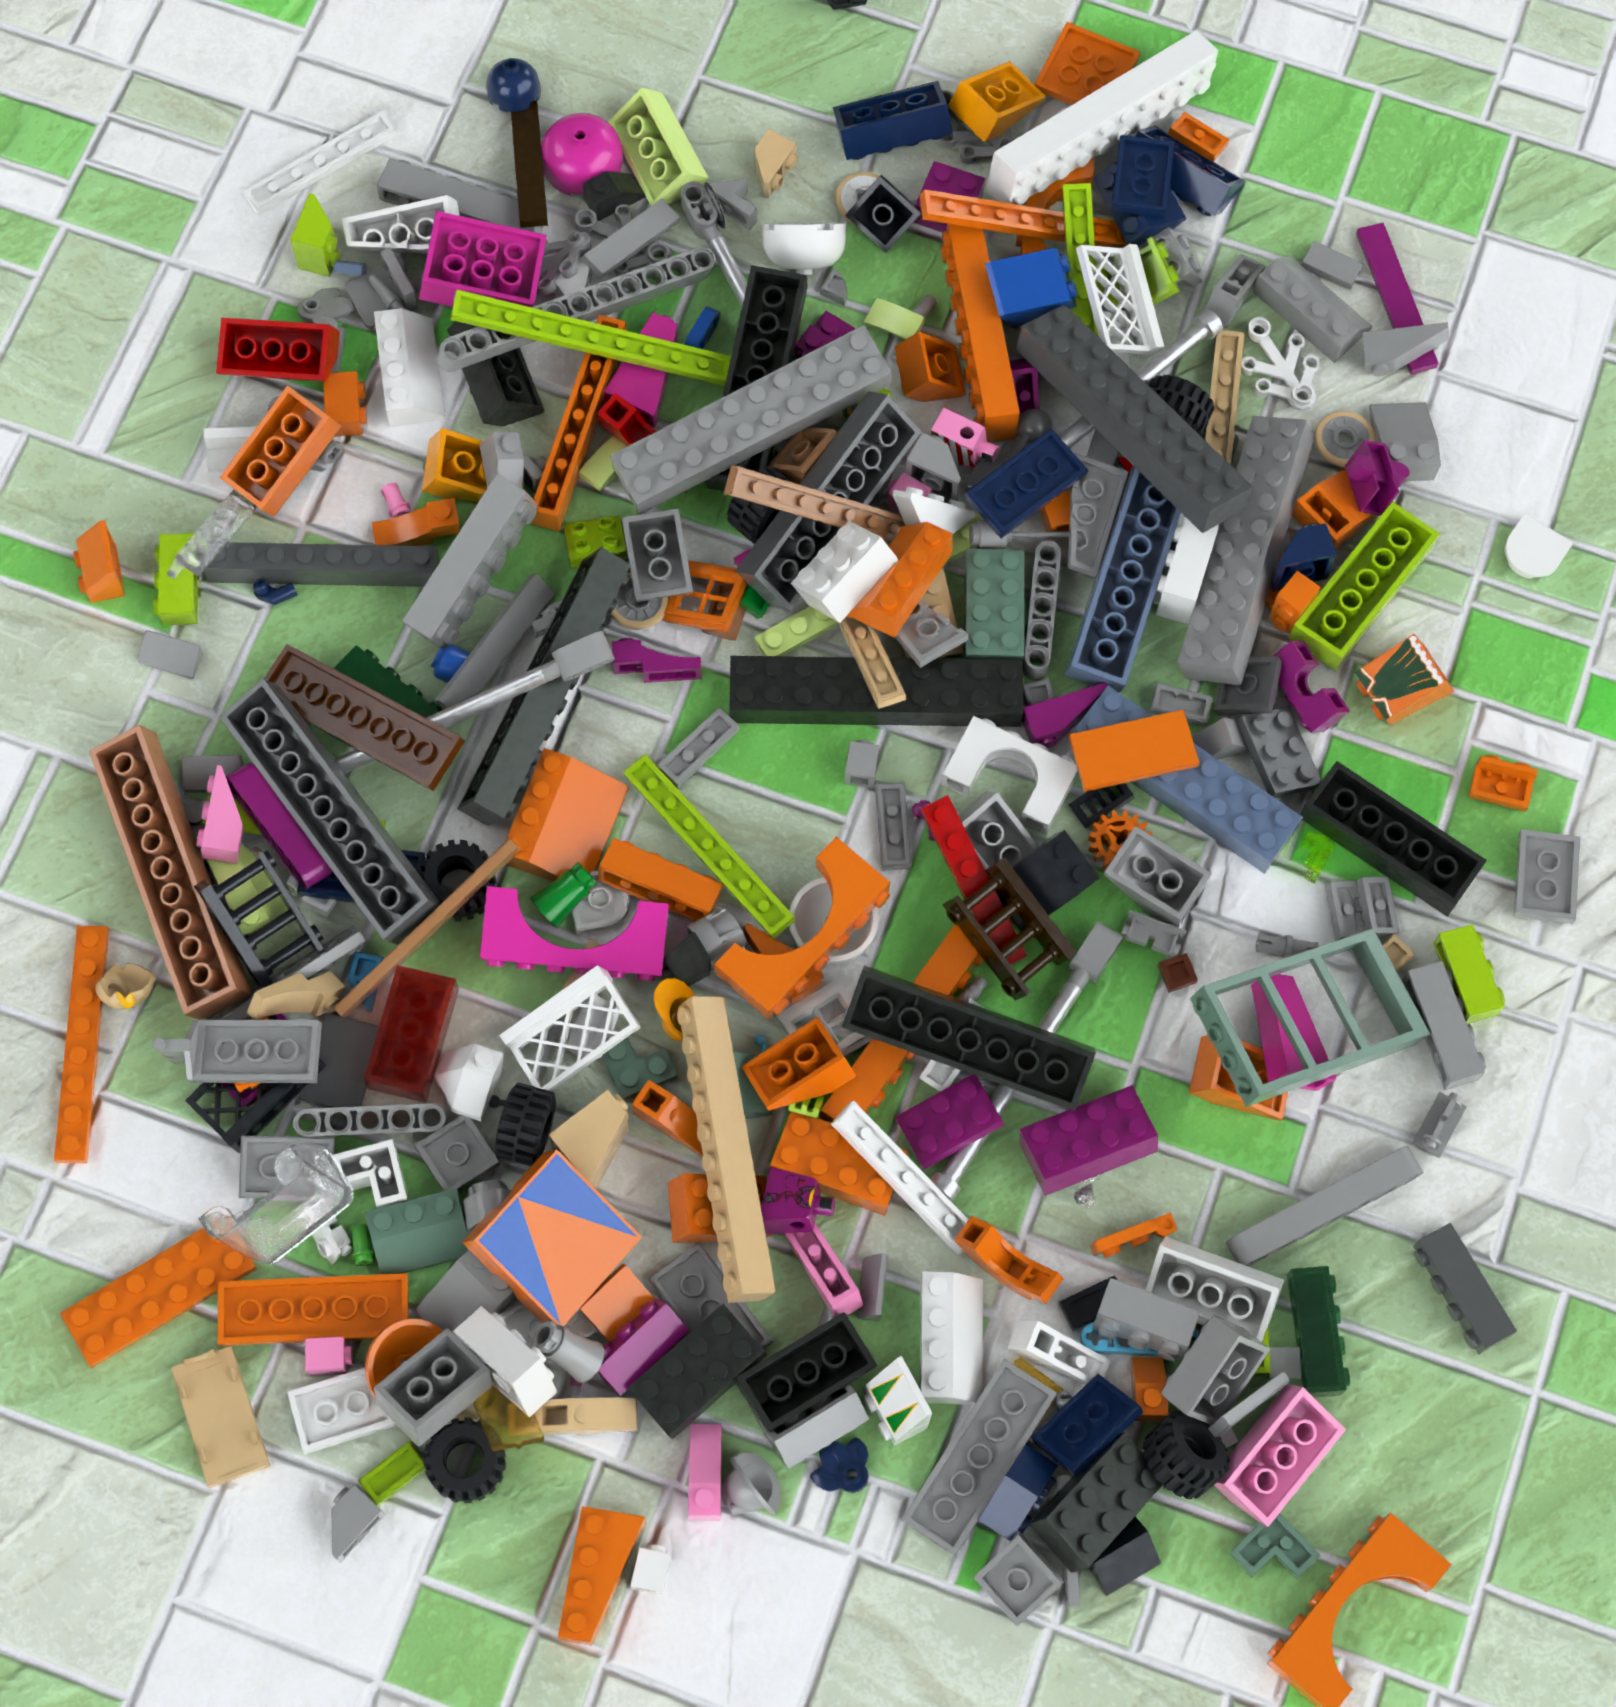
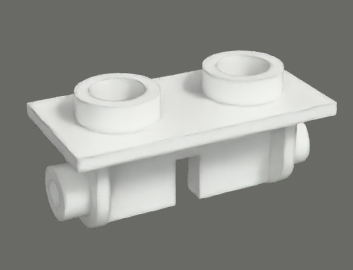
M321 1199L314 1201L311 1205L309 1202H306L299 1215L301 1225L307 1233H311L320 1255L327 1258L333 1266L340 1253L342 1256H346L353 1251L351 1246L353 1243L341 1225L333 1230L330 1229L329 1226L337 1223L338 1220L326 1202H322Z

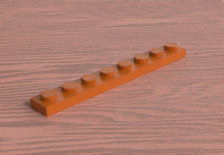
M925 189L919 195L922 220L1065 242L1064 212ZM1093 217L1095 246L1124 248L1126 246L1125 239L1114 220Z
M77 926L54 1161L56 1163H87L103 1004L96 994L95 987L102 975L106 973L110 931L107 926Z

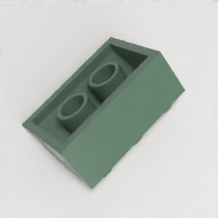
M457 1188L365 1211L372 1245L381 1274L407 1273L459 1259L468 1250L462 1243L468 1236Z

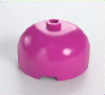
M574 113L564 116L551 125L543 138L541 150L544 175L555 189L569 196H571V193L584 194V182L606 171L622 172L623 149L620 137L612 125L599 116L589 113Z

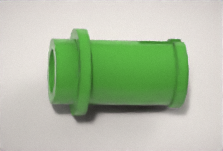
M360 1224L351 1227L350 1232L354 1251L351 1259L355 1261L356 1266H367L374 1263L373 1258L376 1255L372 1250L368 1225Z

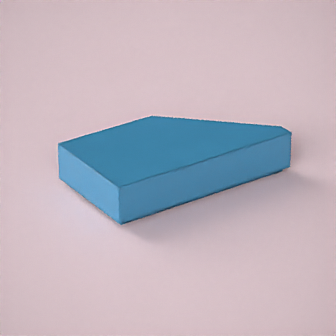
M355 952L348 976V982L351 987L354 988L384 957ZM378 988L362 1002L368 1012L373 1011Z

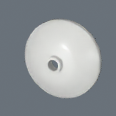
M824 877L813 880L805 885L796 894L791 903L789 911L793 914L796 921L789 926V929L798 947L809 942L821 930L829 916L832 907V896ZM876 906L869 913L870 918L867 923L859 930L855 928L848 935L850 937L848 943L840 951L835 949L828 956L830 958L828 963H843L853 960L870 947L876 936L879 924Z

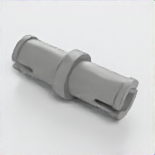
M1258 933L1256 942H1262L1256 944V952L1278 954L1282 958L1319 947L1318 942L1293 939L1291 935L1279 937Z

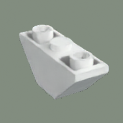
M906 487L905 492L898 490L893 492V498L905 526L929 522L954 534L975 517L976 512L965 509L966 503L949 499V503H945V497L931 493L924 497L922 496L923 490Z

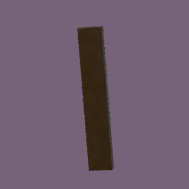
M534 100L530 103V108L511 112L520 228L548 226L538 103Z

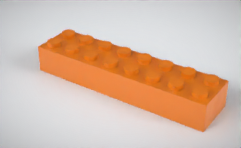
M947 224L946 231L942 232L943 246L940 248L941 259L943 263L947 262L948 270H945L947 287L952 286L953 294H950L951 310L957 313V318L954 320L956 335H961L962 343H959L961 360L966 359L967 367L964 368V378L966 384H971L972 391L969 392V404L971 409L976 410V417H974L973 421L985 427L987 442L989 443L1015 440L1020 412L1001 317L998 314L985 263L990 261L984 231L979 228Z

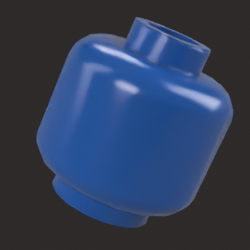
M449 644L446 648L441 646L431 664V667L434 668V676L448 683L470 653L454 644Z

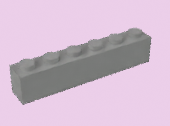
M389 158L377 183L379 199L397 206L448 195L457 200L460 216L541 233L543 226L520 228L518 200L508 194H498L489 191L481 185H470L456 177H446L437 174L428 168L421 169L412 166L404 160L397 161Z

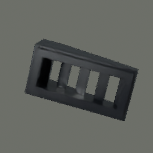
M1126 783L1115 785L1122 794L1118 799L1110 789L1112 786L1087 791L1068 805L1086 829L1093 825L1094 822H1098L1101 815L1108 816L1112 810L1116 811L1135 799L1134 794ZM1105 791L1112 800V803L1107 805L1100 793ZM1095 797L1103 809L1097 811L1090 799ZM1085 803L1093 816L1088 818L1080 805Z

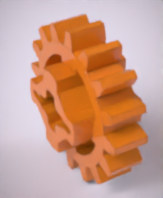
M1112 810L1109 819L1103 814L1099 820L1100 824L1094 822L1092 826L1094 832L1090 833L1088 841L1093 843L1089 845L1088 850L1089 852H1096L1093 859L1094 862L1101 860L1104 862L1103 870L1107 869L1123 843L1119 845L1116 842H1119L1120 839L1125 841L1135 826L1145 831L1148 823L1142 822L1139 824L1137 822L1138 814L1129 818L1127 810L1123 811L1122 816H1118L1117 812ZM1102 843L1107 846V852L1104 850Z

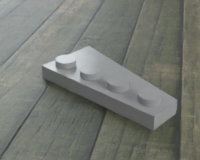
M1074 453L1089 471L1087 475L1071 486L1068 569L1095 578L1098 574L1128 471Z
M921 599L895 638L921 668L968 641V633L961 628L958 630L950 624V620L941 613L939 615L935 613Z

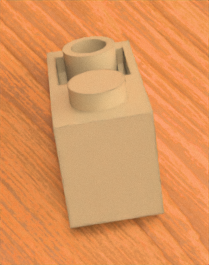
M769 128L754 148V164L763 196L769 198L774 190L778 191L784 181V175L788 170L792 171L798 161V156L796 155L797 143Z

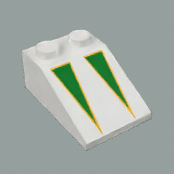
M900 1356L865 1385L864 1391L866 1394L862 1396L870 1413L876 1411L881 1421L877 1425L885 1441L891 1439L894 1446L928 1429L932 1416L930 1407L903 1357Z

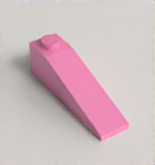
M816 1224L811 1232L783 1233L834 1318L843 1312L849 1315L863 1306L859 1289Z

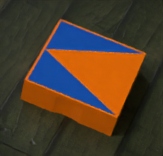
M556 1149L544 1152L515 1183L507 1198L500 1205L492 1209L462 1243L492 1274L501 1278L512 1289L517 1299L541 1323L551 1321L556 1325L564 1327L642 1237Z

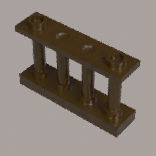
M1004 857L985 870L989 876V880L964 901L957 895L946 901L943 907L946 909V914L950 921L959 926L1000 980L1003 991L1014 1000H1018L1031 992L1025 985V982L1052 961L1056 965H1060L1070 960L1077 952ZM996 889L1000 890L1006 898L1007 904L980 925L970 911ZM1013 914H1018L1025 923V929L1002 948L998 949L988 935ZM1031 938H1036L1043 947V953L1019 973H1016L1006 959Z

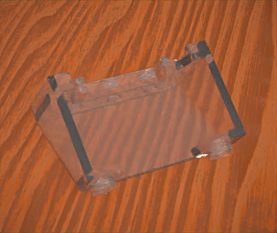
M292 1144L277 1157L275 1162V1172L282 1184L247 1211L240 1210L233 1215L228 1208L223 1206L209 1209L198 1218L203 1228L211 1237L259 1264H273L342 1212L352 1202V1186L328 1147Z

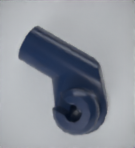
M264 579L257 580L253 584L254 595L257 599L272 605H277L297 596L292 582L278 589L268 585Z

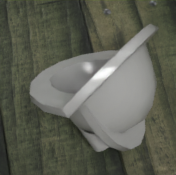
M738 1453L732 1457L730 1461L735 1469L727 1476L722 1485L721 1497L724 1504L730 1508L733 1515L752 1512L762 1508H766L772 1515L775 1514L781 1503V1489L778 1478L771 1466L763 1458L753 1453Z

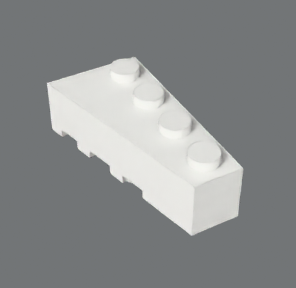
M445 195L342 218L346 245L356 251L381 252L391 248L396 253L428 254L436 211L460 216L457 200Z

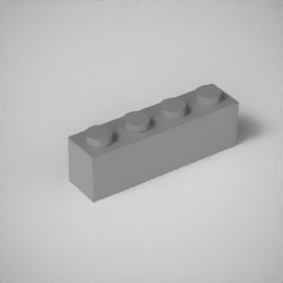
M1442 961L1408 970L1402 980L1430 1032L1425 1037L1444 1090L1478 1081L1485 1073V1059L1481 1052H1477L1473 1042L1475 1041V1034L1472 1026L1466 1024L1463 1016L1464 1005L1459 996L1456 997L1452 987L1454 981L1450 970L1445 969Z

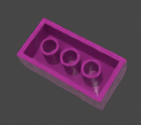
M1133 1085L1077 1106L1075 1111L1069 1109L1020 1128V1146L1044 1195L1047 1196L1156 1153L1158 1149V1134Z

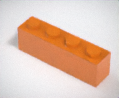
M613 838L599 865L597 881L647 902L669 904L668 911L693 922L713 913L720 899L723 887L722 883L717 882L711 876H703L691 871L685 865L672 863L663 859L657 853L644 851L635 847L631 842L621 841Z

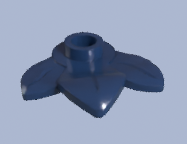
M859 1438L852 1439L846 1447L840 1442L833 1441L829 1446L819 1450L823 1466L810 1474V1478L816 1486L828 1492L842 1488L846 1492L856 1493L864 1489L869 1480V1473L865 1467L869 1453L866 1445ZM850 1472H857V1477L855 1479H847V1475Z

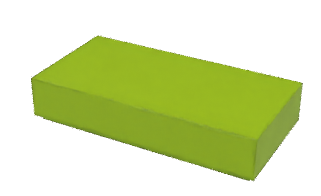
M408 1441L361 1477L358 1482L379 1507L426 1470L423 1465V1458L411 1442Z

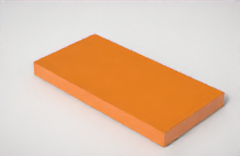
M1183 709L1069 734V742L1084 792L1199 766V759Z

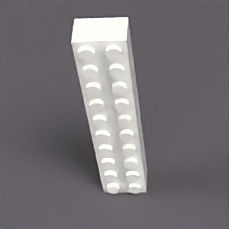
M1196 30L995 151L986 190L999 202L1022 205L1035 193L1045 191L1053 182L1058 179L1063 180L1071 171L1078 167H1084L1093 157L1105 154L1112 146L1119 143L1120 135L1130 136L1138 130L1145 129L1151 122L1158 118H1164L1177 106L1185 105L1195 95L1203 94L1210 86V79L1216 66L1215 62L1219 50Z

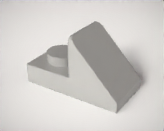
M742 178L709 183L717 195L723 213L751 230L757 223V208L750 200L744 198L748 193V179Z

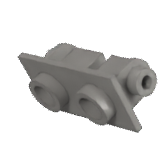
M1130 910L1121 935L1126 937L1125 940L1144 947L1148 938L1154 940L1151 947L1152 950L1171 957V954L1178 955L1186 931L1173 924L1150 918L1144 913Z
M1439 1092L1412 1143L1440 1158L1467 1107L1460 1102L1461 1096L1453 1092L1449 1096Z

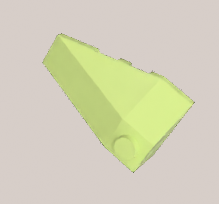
M241 843L237 864L207 859L218 884H221L255 862L256 858ZM264 871L260 872L225 895L229 908L234 911L272 886V883ZM277 896L242 919L239 929L243 936L247 933L251 935L288 909L281 897Z

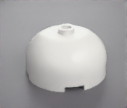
M795 222L763 224V247L768 258L782 268L796 269L798 274L811 275L813 274V269H822L833 265L838 261L845 249L846 223Z

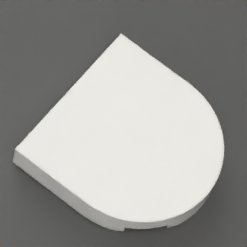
M1524 513L1509 535L1504 550L1509 567L1518 575L1532 579L1533 577L1551 575L1558 568L1572 547L1573 542Z
M598 870L591 871L590 874L597 881ZM597 881V885L589 890L590 893L572 910L576 935L608 929L619 924L629 911L630 894Z

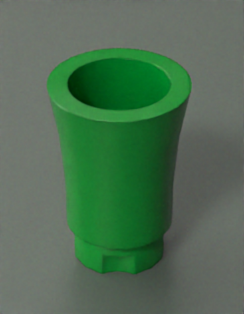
M577 862L570 870L567 869L547 887L531 896L530 900L556 928H559L570 912L590 893L589 890L597 885V881Z

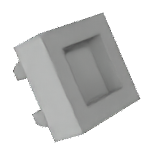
M526 455L523 457V482L536 494L547 459L541 456L533 462Z

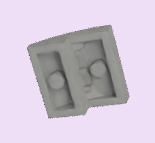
M1361 877L1357 881H1330L1325 885L1335 941L1370 929H1374L1378 938L1400 933L1389 877Z

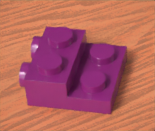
M826 310L815 325H810L796 342L794 356L799 359L856 328Z

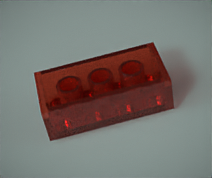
M397 965L363 1079L367 1089L427 1103L459 992L455 978Z

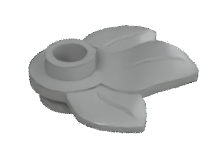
M337 288L321 289L312 298L300 301L297 307L298 314L304 322L330 324L336 329V319L354 312L352 304L340 297V290Z

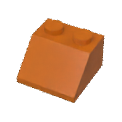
M919 331L895 346L896 362L899 367L902 382L901 388L904 396L920 402H929L966 395L956 345Z
M102 520L76 539L78 550L73 551L76 566L82 570V576L78 577L80 591L82 594H87L91 603L125 596L117 546L106 521Z

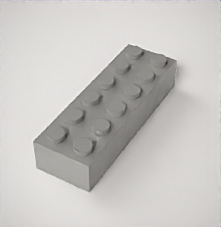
M496 474L402 620L403 623L439 648L441 646L446 648L447 645L453 644L456 641L459 627L463 621L466 622L470 619L477 599L483 597L490 587L489 581L493 574L498 573L503 568L506 561L504 557L510 548L516 547L521 539L520 532L536 516L538 505L525 490Z

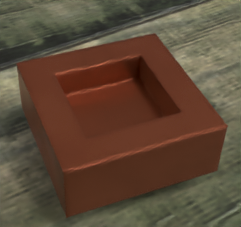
M1187 953L1158 963V968L1168 993L1196 984L1198 981Z

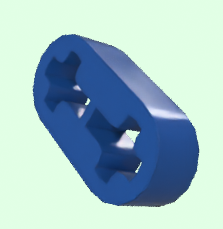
M706 306L687 336L684 345L704 349L718 325L721 313Z

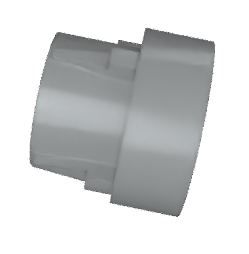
M726 909L713 915L710 913L686 926L688 935L695 931L710 956V971L714 970V964L734 943L744 949L746 948L747 942L738 922L731 912L726 911Z

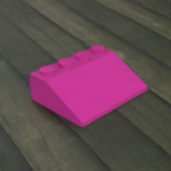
M436 211L419 299L453 307L455 292L458 289L527 307H534L547 235Z

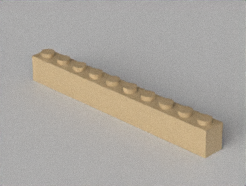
M691 996L678 1007L677 1020L679 1025H681L683 1035L682 1049L686 1054L688 1065L687 1078L689 1083H691L693 1094L692 1108L696 1113L698 1123L697 1137L701 1142L703 1152L702 1166L707 1176V1196L712 1205V1225L717 1234V1254L719 1261L722 1263L724 1275L723 1289L727 1293L728 1303L763 1301L776 1293L724 997Z

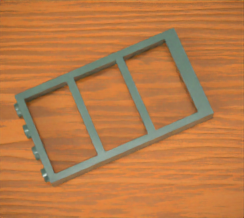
M1374 929L1204 985L1190 998L1195 1013L1200 1017L1209 1040L1214 1044L1223 1067L1228 1071L1235 1085L1236 1092L1242 1098L1246 1107L1413 1047L1430 1034ZM1353 949L1398 1036L1369 1046L1323 959ZM1310 963L1357 1051L1318 1065L1314 1061L1271 979L1272 976ZM1257 981L1261 985L1304 1067V1070L1265 1084L1262 1083L1217 997L1219 994Z

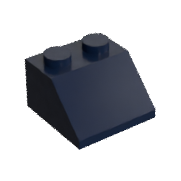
M1315 523L1307 524L1298 529L1278 562L1271 584L1272 591L1283 589L1296 571H1299L1313 582L1328 579L1336 557V551L1326 523L1320 525Z

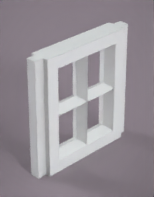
M838 978L787 1008L777 1016L780 1024L789 1036L798 1030L795 1023L814 1013L816 1017H819L844 1057L864 1047L872 1039L854 1032L839 1041L831 1027L845 1019L852 1000ZM838 998L846 1012L827 1023L819 1009Z

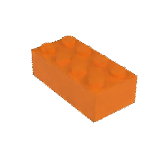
M287 385L219 478L261 510L275 517L336 435L341 425Z
M790 1112L770 1167L815 1178L821 1193L885 1216L895 1190L847 1142L831 1123Z

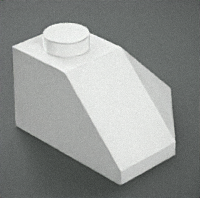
M477 1044L444 1053L435 1072L434 1080L438 1087L442 1089L452 1112L481 1121L502 1075L503 1053Z

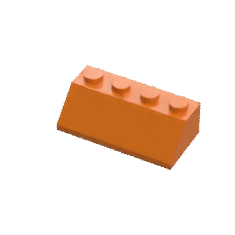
M929 522L902 526L888 546L899 560L847 616L887 635L896 637L952 554V533Z

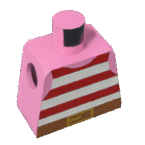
M946 408L942 409L931 429V435L940 437L948 444L956 465L974 469L981 459L994 462L998 456L999 446L987 442L985 427Z

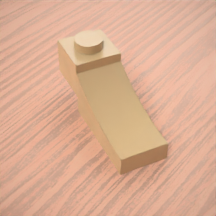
M331 971L307 980L300 972L255 991L247 1013L253 1020L291 1012L311 1013L314 1017H317L326 1012L331 1013L335 1011L334 1006L341 1001L346 986Z

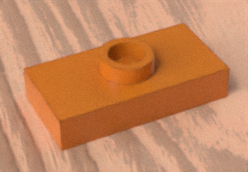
M1185 111L1174 122L1168 132L1169 136L1212 163L1224 151L1229 142L1227 137Z

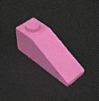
M690 1424L689 1521H721L722 1424Z

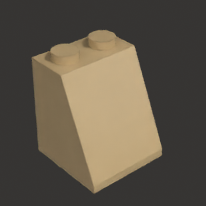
M606 1090L549 1134L552 1150L557 1149L596 1190L629 1130L628 1118L630 1116L626 1111L629 1108L618 1094L613 1096L609 1090Z

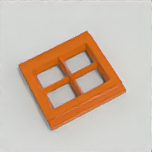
M688 560L691 577L710 580L705 593L693 591V593L671 596L665 609L663 620L667 623L726 633L731 626L747 582L735 571L737 568ZM715 581L734 584L729 597L710 594ZM684 595L702 598L697 612L679 609ZM708 599L727 602L722 616L703 613Z

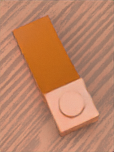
M455 498L427 502L426 506L413 512L387 520L372 522L375 545L421 546L434 543L433 538L458 534L460 532V524Z

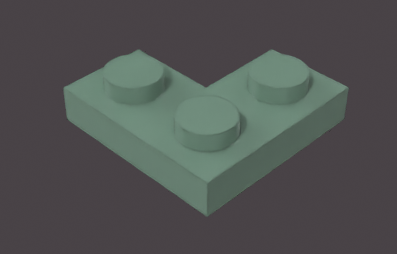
M627 1037L602 1055L617 1092L624 1101L637 1096L648 1079L660 1086L678 1078L666 1048L637 1059Z
M1280 1513L1269 1527L1259 1523L1229 1553L1250 1577H1253L1275 1556L1296 1579L1321 1556Z

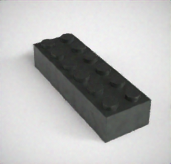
M1338 761L1332 766L1300 813L1303 821L1447 917L1487 861Z

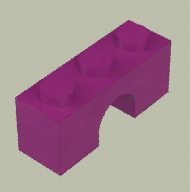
M1290 641L1273 655L1278 656L1282 661L1278 683L1285 691V698L1291 706L1296 708L1301 716L1300 721L1302 725L1311 733L1325 732L1350 712L1335 688H1322L1315 694L1309 689L1308 676L1319 663L1305 641Z

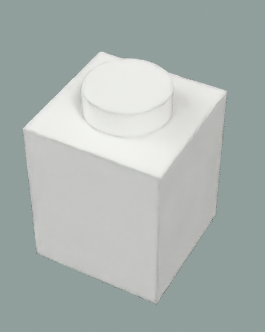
M648 1544L647 1549L639 1547L630 1585L632 1590L663 1596L672 1559L671 1554L666 1553L665 1547Z

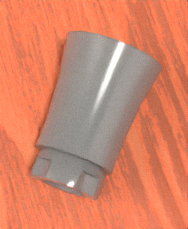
M546 1321L542 1323L533 1336L532 1343L546 1358L564 1369L577 1382L582 1383L590 1380L602 1365L604 1359L603 1345L597 1341L580 1336L562 1325Z

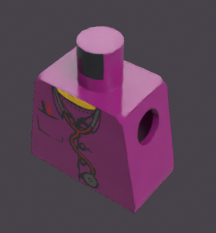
M770 1167L761 1207L765 1234L813 1231L817 1215H834L835 1198L820 1196L821 1191L815 1178Z

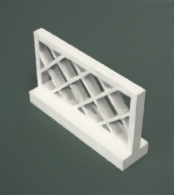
M1128 244L1124 248L1089 245L1077 247L1076 251L1099 338L1114 353L1137 354L1138 359H1147L1163 349L1164 343L1138 245ZM1088 255H1091L1098 262L1097 267L1089 261ZM1109 256L1112 257L1114 266L1107 260ZM1102 267L1112 276L1110 281L1100 272ZM1095 279L1105 288L1103 293L1096 287ZM1116 281L1119 283L1120 291L1114 286ZM1109 293L1119 302L1117 307L1107 298ZM1102 305L1112 314L1110 319L1103 314ZM1123 307L1126 310L1127 317L1121 312ZM1116 319L1126 328L1124 332L1114 324ZM1109 331L1119 340L1117 344H1111ZM1129 333L1132 334L1134 343L1128 338Z
M597 965L499 1035L504 1044L510 1047L534 1087L549 1091L554 1090L641 1028L614 986L609 972ZM607 988L612 995L609 1008L595 1006L597 995ZM616 1003L619 1006L620 1010L615 1009ZM579 1007L588 1009L584 1026L571 1024L573 1011ZM594 1010L608 1012L605 1029L591 1027ZM614 1014L624 1015L630 1025L620 1032L611 1031ZM554 1025L563 1026L560 1043L546 1041L548 1030ZM570 1028L583 1030L580 1047L566 1045ZM590 1031L603 1033L601 1046L595 1050L586 1048ZM530 1042L539 1044L535 1061L526 1059L520 1050ZM545 1045L559 1047L555 1064L542 1062ZM565 1049L579 1051L577 1062L571 1067L561 1066ZM529 1064H533V1065H534V1069H533V1070H532V1068H531V1066H530ZM540 1067L554 1068L552 1080L542 1086L538 1080Z

